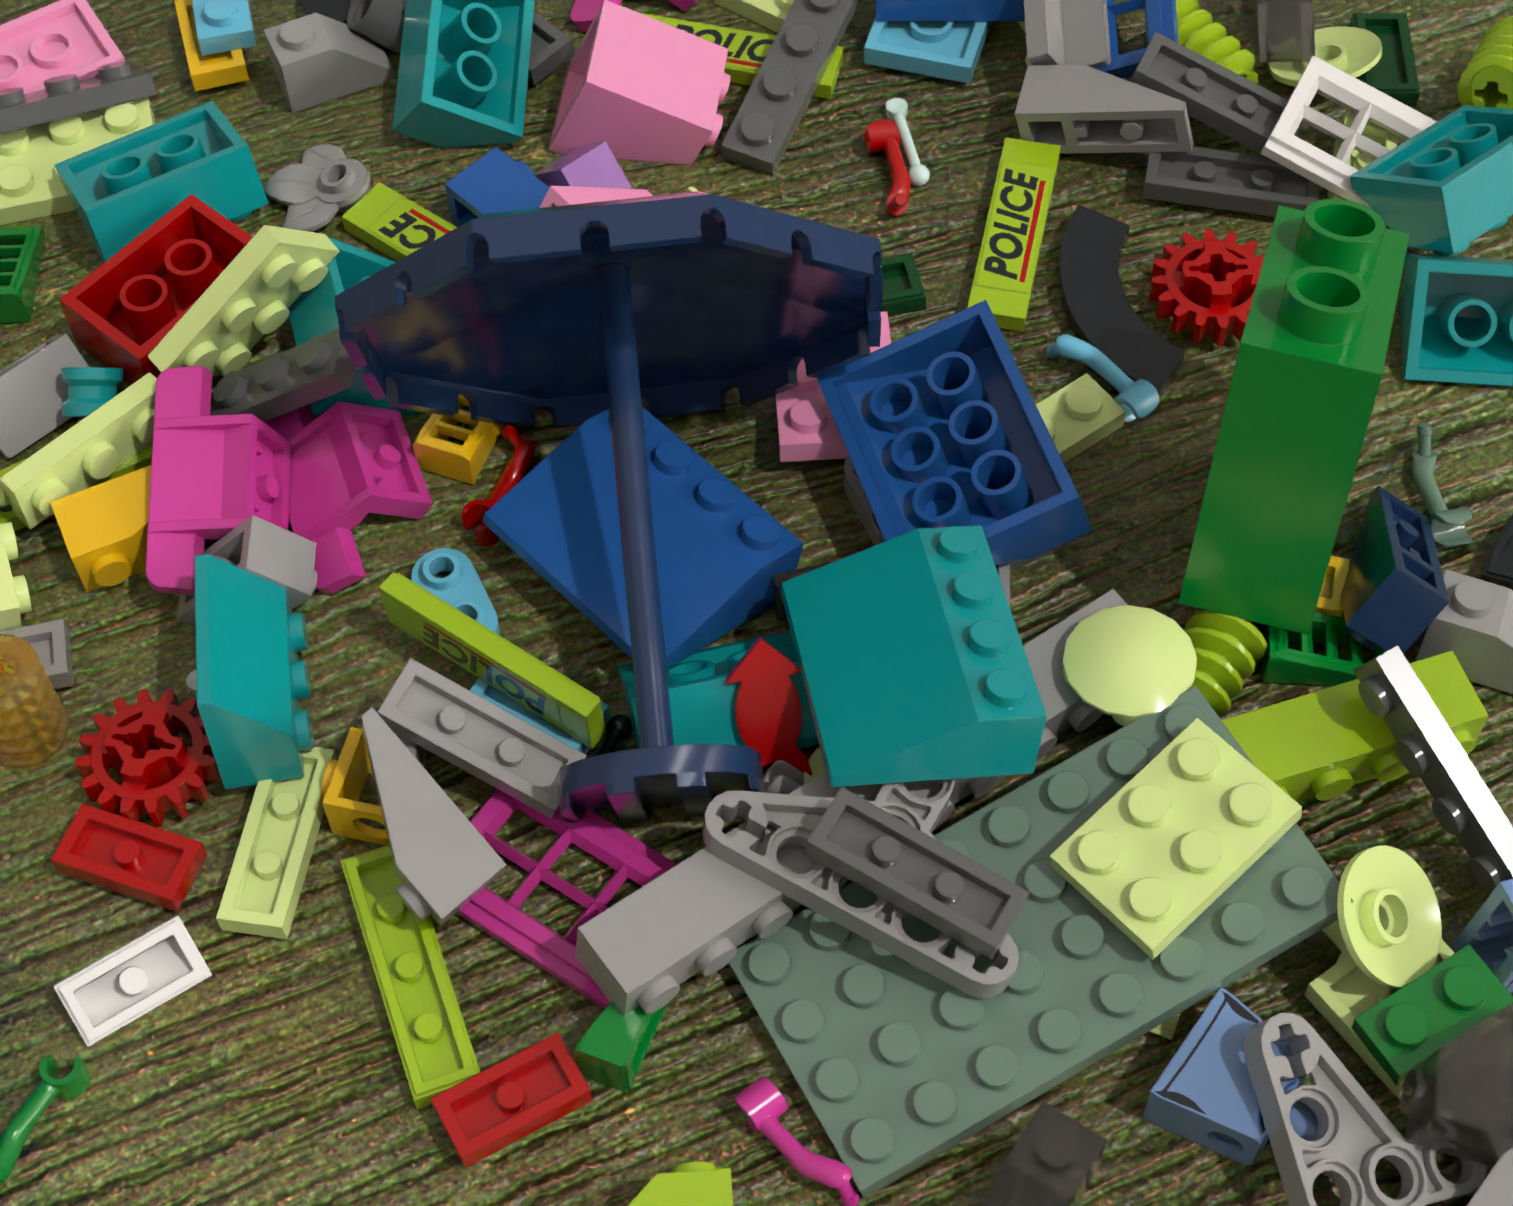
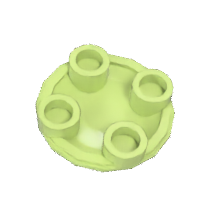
M1123 605L1101 609L1078 623L1066 639L1062 660V675L1083 702L1105 714L1112 715L1118 724L1126 726L1140 717L1160 713L1172 705L1180 694L1189 690L1194 683L1197 657L1191 638L1175 620L1151 608Z

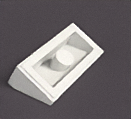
M174 915L53 984V987L87 1047L212 976V973L179 915Z

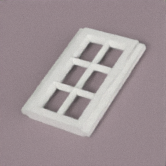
M1312 56L1260 154L1346 200L1362 204L1371 209L1351 187L1349 176L1357 172L1358 169L1348 165L1347 161L1353 149L1373 160L1378 159L1391 150L1362 135L1367 122L1370 121L1407 141L1437 121L1327 62ZM1318 93L1357 114L1351 127L1349 128L1309 107L1315 94ZM1302 121L1342 142L1336 157L1294 136L1300 122Z

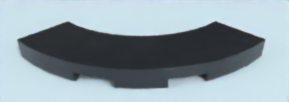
M1078 204L1063 236L1058 266L1062 295L1061 303L1066 319L1075 337H1081L1083 341L1100 350L1133 381L1136 382L1138 379H1144L1151 383L1158 391L1160 400L1183 364L1185 350L1165 340L1149 328L1133 310L1124 294L1118 271V260L1128 240L1130 225Z

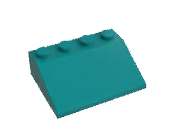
M982 525L918 528L782 582L781 596L830 787L1033 774L1047 714Z

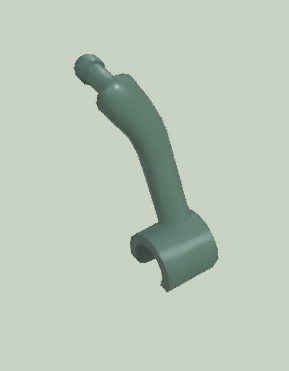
M1420 423L1417 427L1418 450L1412 453V476L1430 514L1429 522L1435 546L1438 549L1472 544V538L1468 536L1464 522L1472 519V511L1468 507L1447 509L1434 479L1437 452L1431 449L1432 426L1429 423Z

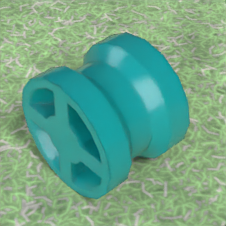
M102 367L61 368V381L68 386V399L62 404V417H87L117 395V386L123 381V369Z

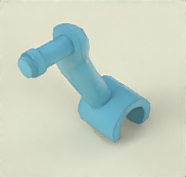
M1063 334L1056 339V343L1047 346L1046 353L1049 357L1056 358L1062 356L1081 362L1092 368L1120 393L1114 400L1126 411L1124 422H1131L1136 418H1144L1157 407L1159 394L1151 383L1144 379H1138L1136 382L1133 381L1100 350L1089 343L1071 335Z

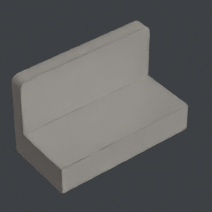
M1024 0L1027 59L1032 65L1084 64L1099 69L1111 63L1107 0Z
M66 333L50 337L0 370V453L5 458L14 457L72 418L62 417V404L68 399V386L61 381V368L89 366Z

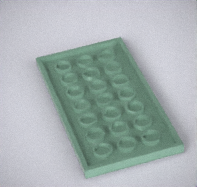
M1197 686L1180 694L1172 705L1160 713L1136 719L934 835L939 842L1030 892L1008 932L1018 948L1019 961L1010 984L1002 993L992 998H977L968 995L810 908L793 916L783 928L770 937L760 939L758 936L737 948L736 955L729 962L731 969L843 1164L852 1170L851 1178L863 1199L1217 992L1220 987L1227 986L1338 920L1337 895L1340 882L1297 823L1154 960L1051 867L1050 855L1196 718H1199L1253 764ZM855 882L839 890L843 901L855 908H867L878 900L876 894ZM911 914L906 915L901 920L905 934L914 941L920 943L931 942L940 935L938 929ZM951 937L943 955L952 958L956 945H959V941ZM980 954L978 957H975L972 968L977 972L985 974L987 969L993 966L995 956L990 960Z

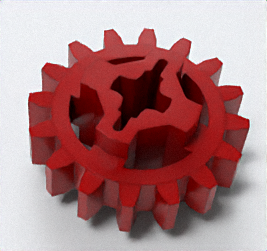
M1205 229L1203 240L1196 241L1189 233H1184L1181 237L1180 248L1169 243L1164 245L1162 259H1155L1153 262L1150 279L1149 300L1157 302L1156 317L1161 319L1172 316L1170 331L1176 334L1188 328L1193 331L1192 342L1199 343L1203 339L1204 334L1213 335L1217 346H1223L1226 334L1230 333L1241 341L1265 256H1255L1257 242L1252 240L1241 246L1235 243L1236 232L1230 231L1224 240H1219L1215 238L1212 229Z
M142 689L139 691L137 704L128 706L120 697L116 698L113 701L117 713L111 718L96 713L92 719L98 730L97 735H81L78 740L85 755L75 759V765L83 779L81 785L90 802L97 801L100 809L114 814L120 812L123 817L139 821L142 815H149L155 827H162L164 812L172 809L182 819L188 817V808L185 802L191 797L198 801L207 802L210 796L204 781L221 780L197 707V700L191 697L180 705L172 689H167L161 696L160 701H152L147 689ZM179 730L192 739V747L186 746L184 739L177 736ZM109 768L116 769L119 777L123 778L122 786L110 778Z

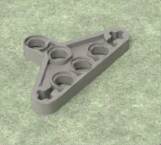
M955 779L937 780L941 791L938 795L925 799L915 797L908 792L904 782L886 783L875 800L868 802L936 839L932 832L948 805ZM739 790L721 793L708 804L702 828L703 841L708 850L717 858L968 995L977 998H992L1002 993L1010 984L1018 965L1019 954L1018 948L1009 933H1007L995 954L993 966L988 968L986 973L983 974L972 968L975 957H978L980 953L959 942L958 946L956 945L952 958L943 955L951 937L941 931L938 938L931 942L920 943L908 937L902 928L901 920L910 913L877 895L878 900L867 908L849 906L839 894V886L849 879L815 860L816 866L804 874H793L780 866L776 854L782 848L789 845H798L805 848L808 838L834 798ZM736 816L747 820L745 831L739 830L733 837L727 836L722 832L724 822L731 823ZM771 824L778 829L770 837L765 855L761 856L756 853L759 840L763 842L767 825Z
M1279 1013L1254 1024L1247 1032L1243 1045L1245 1061L1289 1206H1317L1313 1198L1312 1187L1318 1174H1323L1335 1182L1340 1192L1341 1201L1339 1206H1425L1470 1194L1479 1189L1484 1182L1488 1168L1486 1154L1480 1142L1471 1133L1460 1128H1447L1404 1139L1320 1035L1304 1018L1293 1013ZM1276 1040L1278 1042L1288 1041L1292 1055L1288 1057L1282 1055L1275 1056L1271 1043ZM1309 1075L1312 1085H1302L1285 1092L1283 1091L1281 1082ZM1295 1101L1307 1104L1317 1118L1318 1130L1312 1141L1300 1138L1294 1132L1290 1123V1110ZM1441 1144L1450 1146L1457 1153L1461 1161V1176L1456 1184L1447 1181L1437 1168L1435 1157L1437 1149ZM1380 1159L1390 1161L1397 1168L1401 1176L1402 1187L1396 1199L1385 1196L1376 1184L1374 1173L1376 1164Z

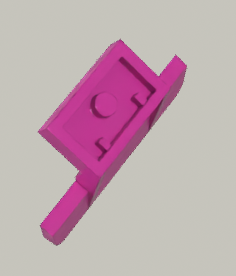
M204 366L168 368L160 373L156 381L146 576L149 585L160 593L195 596L194 556L204 555L205 540L221 539L251 515H255L288 530L291 442L253 414L210 416L212 372Z
M338 401L315 420L310 405H306L264 422L291 442L289 520L293 533L317 543L314 570H316L318 578L315 588L323 594H334L367 577L351 529L359 525L368 512L422 519L433 505L400 411Z

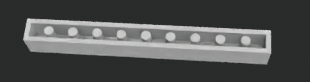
M1111 589L1023 645L1047 714L1036 761L1045 756L1054 747L1059 735L1072 727L1077 732L1083 731L1104 714L1083 702L1064 680L1062 660L1066 639L1081 620L1101 609L1128 605L1114 589ZM824 771L790 794L835 798L841 787H830L827 772ZM1005 776L955 779L948 805L935 828L952 814L955 809L954 804L971 793L975 798L988 794L1002 782ZM937 780L904 782L908 792L922 799L932 798L941 791ZM884 784L841 787L865 800L874 801ZM747 821L725 835L733 837L737 831H745ZM771 824L767 825L763 842L760 840L758 842L757 854L765 855L769 839L778 828ZM798 845L784 847L776 854L780 866L793 874L807 873L816 866L815 859L804 854L805 848ZM706 846L578 927L575 956L610 1003L613 1001L624 1016L638 1006H641L646 1014H650L668 1004L680 991L679 985L699 971L704 976H709L723 968L736 955V947L757 934L760 939H765L778 932L792 918L794 914L792 910L802 904L717 858ZM844 881V882L839 886V890L844 886V884H845L847 881Z

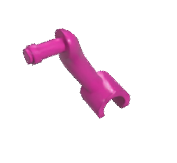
M764 1076L759 1077L735 1097L738 1106L747 1114V1122L753 1133L759 1134L762 1132L799 1174L823 1183L828 1187L837 1188L844 1206H856L859 1203V1194L849 1182L852 1177V1170L837 1160L811 1152L777 1120L779 1116L788 1110V1104L781 1092L769 1079Z

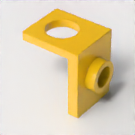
M351 727L339 759H332L325 769L322 780V797L324 798L322 805L332 834L387 846L389 841L386 830L370 827L358 819H371L385 825L380 806L359 802L371 765L362 729Z

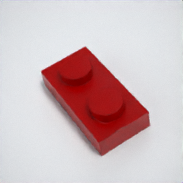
M82 803L52 856L51 862L59 873L178 912L208 854L203 843Z
M559 1032L431 1098L433 1108L464 1168L479 1162L593 1101L591 1090Z

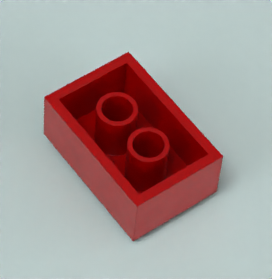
M193 194L189 195L59 298L76 344L107 368H122L123 380L130 385L149 372L158 378L161 372L148 358V355L253 237Z

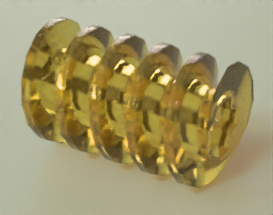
M0 634V763L11 768H31L45 763L59 751L67 738L69 721L66 710L61 704L44 666L40 663L37 652L27 641L17 636Z

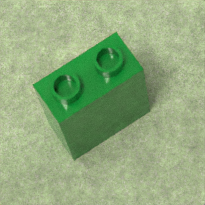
M1343 199L1318 200L1309 204L1304 211L1278 205L1240 342L1179 604L1309 635L1383 375L1410 233L1385 228L1382 217L1367 206Z

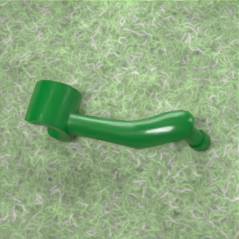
M48 1055L41 1060L39 1074L42 1081L8 1123L0 1139V1184L5 1182L14 1170L28 1135L54 1097L61 1100L75 1099L88 1088L90 1072L80 1055L74 1058V1067L70 1074L60 1079H56L58 1076V1065L54 1057Z

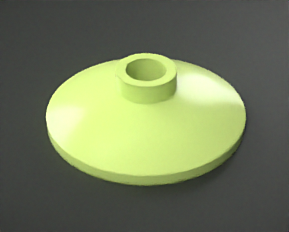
M1338 26L1316 29L1292 37L1279 45L1269 57V70L1275 80L1296 87L1312 56H1315L1356 78L1369 71L1378 63L1382 56V45L1377 35L1362 28Z
M1376 846L1360 851L1347 864L1339 883L1337 913L1341 934L1351 957L1363 973L1380 985L1390 988H1402L1433 968L1437 960L1442 938V923L1438 900L1423 869L1405 852L1391 846Z

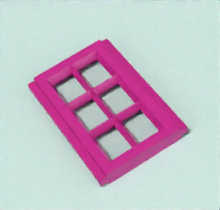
M497 789L471 820V824L496 852L522 867L529 874L508 900L486 887L460 909L457 914L606 1009L610 1002L575 956L577 929L609 908L606 905L627 878L643 887L678 864L587 808L586 815L581 821L570 823L563 820L560 816L559 806L553 817L549 818ZM516 809H519L559 834L558 838L538 862L495 836ZM571 842L616 870L595 898L549 870ZM541 880L586 908L564 937L519 908Z

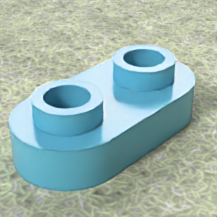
M440 548L432 550L418 559L411 575L414 583L500 635L497 613L471 560L464 553L455 549ZM451 572L449 576L444 578L434 577L440 573Z

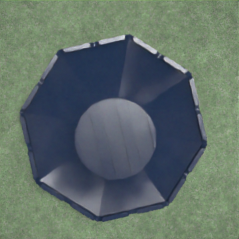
M699 191L488 213L472 219L334 296L340 341L355 367L360 366V376L374 400L385 398L387 393V406L453 416L459 413L458 396L461 395L467 399L470 405L471 420L505 426L511 425L532 430L535 427V409L548 411L553 417L555 428L581 426L586 420L609 409L640 748L589 757L561 767L557 773L560 816L578 821L577 808L615 809L622 822L649 821L648 808L684 804L690 817L705 815L708 804L717 795L726 791L750 790L753 792H765L761 753L755 749L730 744L674 745L641 399L649 404L650 413L656 419L726 412L725 396L731 389L738 388L740 404L748 407L798 386L797 368L801 360L805 362L806 376L817 378L871 355L870 347H880L881 336L880 311H882L884 282L880 241L878 238Z

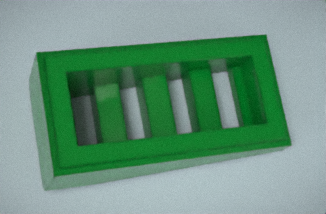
M42 226L0 227V257L19 256V258L0 259V271H14L0 272V285L10 284L9 286H0V323L31 322L45 236Z
M1315 612L1309 635L1265 624L1261 625V633L1267 642V650L1262 657L1264 683L1336 686L1358 679L1353 670L1363 664V645L1349 634L1346 629L1345 618ZM1288 642H1299V650L1289 649ZM1313 643L1323 644L1324 656L1313 653ZM1337 644L1348 645L1349 661L1338 659ZM1381 647L1374 650L1375 657L1385 652Z
M612 1001L573 1049V1058L582 1076L625 1093L627 1090H631L668 1004L650 1014H646L642 1007L638 1006L624 1016Z

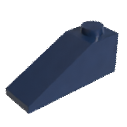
M1377 486L1368 501L1342 590L1341 600L1346 629L1357 642L1371 650L1381 647L1387 651L1398 645L1404 654L1449 603V598L1429 518L1380 486Z

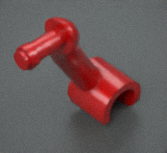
M889 119L873 121L863 133L865 147L868 154L885 152L892 177L891 188L886 199V208L890 215L899 216L906 212L908 208L911 186L910 177L899 149V128L895 122Z
M511 425L504 427L502 434L516 448L512 458L487 500L475 499L468 502L462 510L463 527L471 529L479 525L475 531L476 542L484 547L493 546L500 539L483 523L484 514L522 480L536 451L535 441L531 439L524 440L519 435L518 430Z

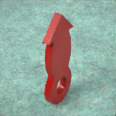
M759 636L724 680L725 683L739 682L735 694V719L739 734L747 747H751L761 753L762 768L768 763L782 760L801 771L803 775L806 772L812 776L808 758L796 745L802 727V707L798 691L789 675L801 673L800 667Z

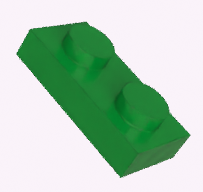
M1468 944L1354 1018L1351 1029L1397 1086L1511 1011L1513 1008V996L1471 945Z

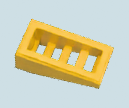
M459 395V413L453 416L433 413L418 434L413 444V449L420 469L474 485L504 425L471 420V413L463 410L465 406L470 407L466 398ZM458 421L475 426L474 430H469L455 424ZM452 437L465 442L463 445L447 441V439Z

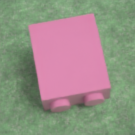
M604 0L567 68L548 150L558 154H566L577 147L606 141L616 159L692 165L704 145L708 147L714 145L722 127L723 116L716 112L717 107L721 105L725 98L731 79L729 74L724 73L728 49L629 8Z

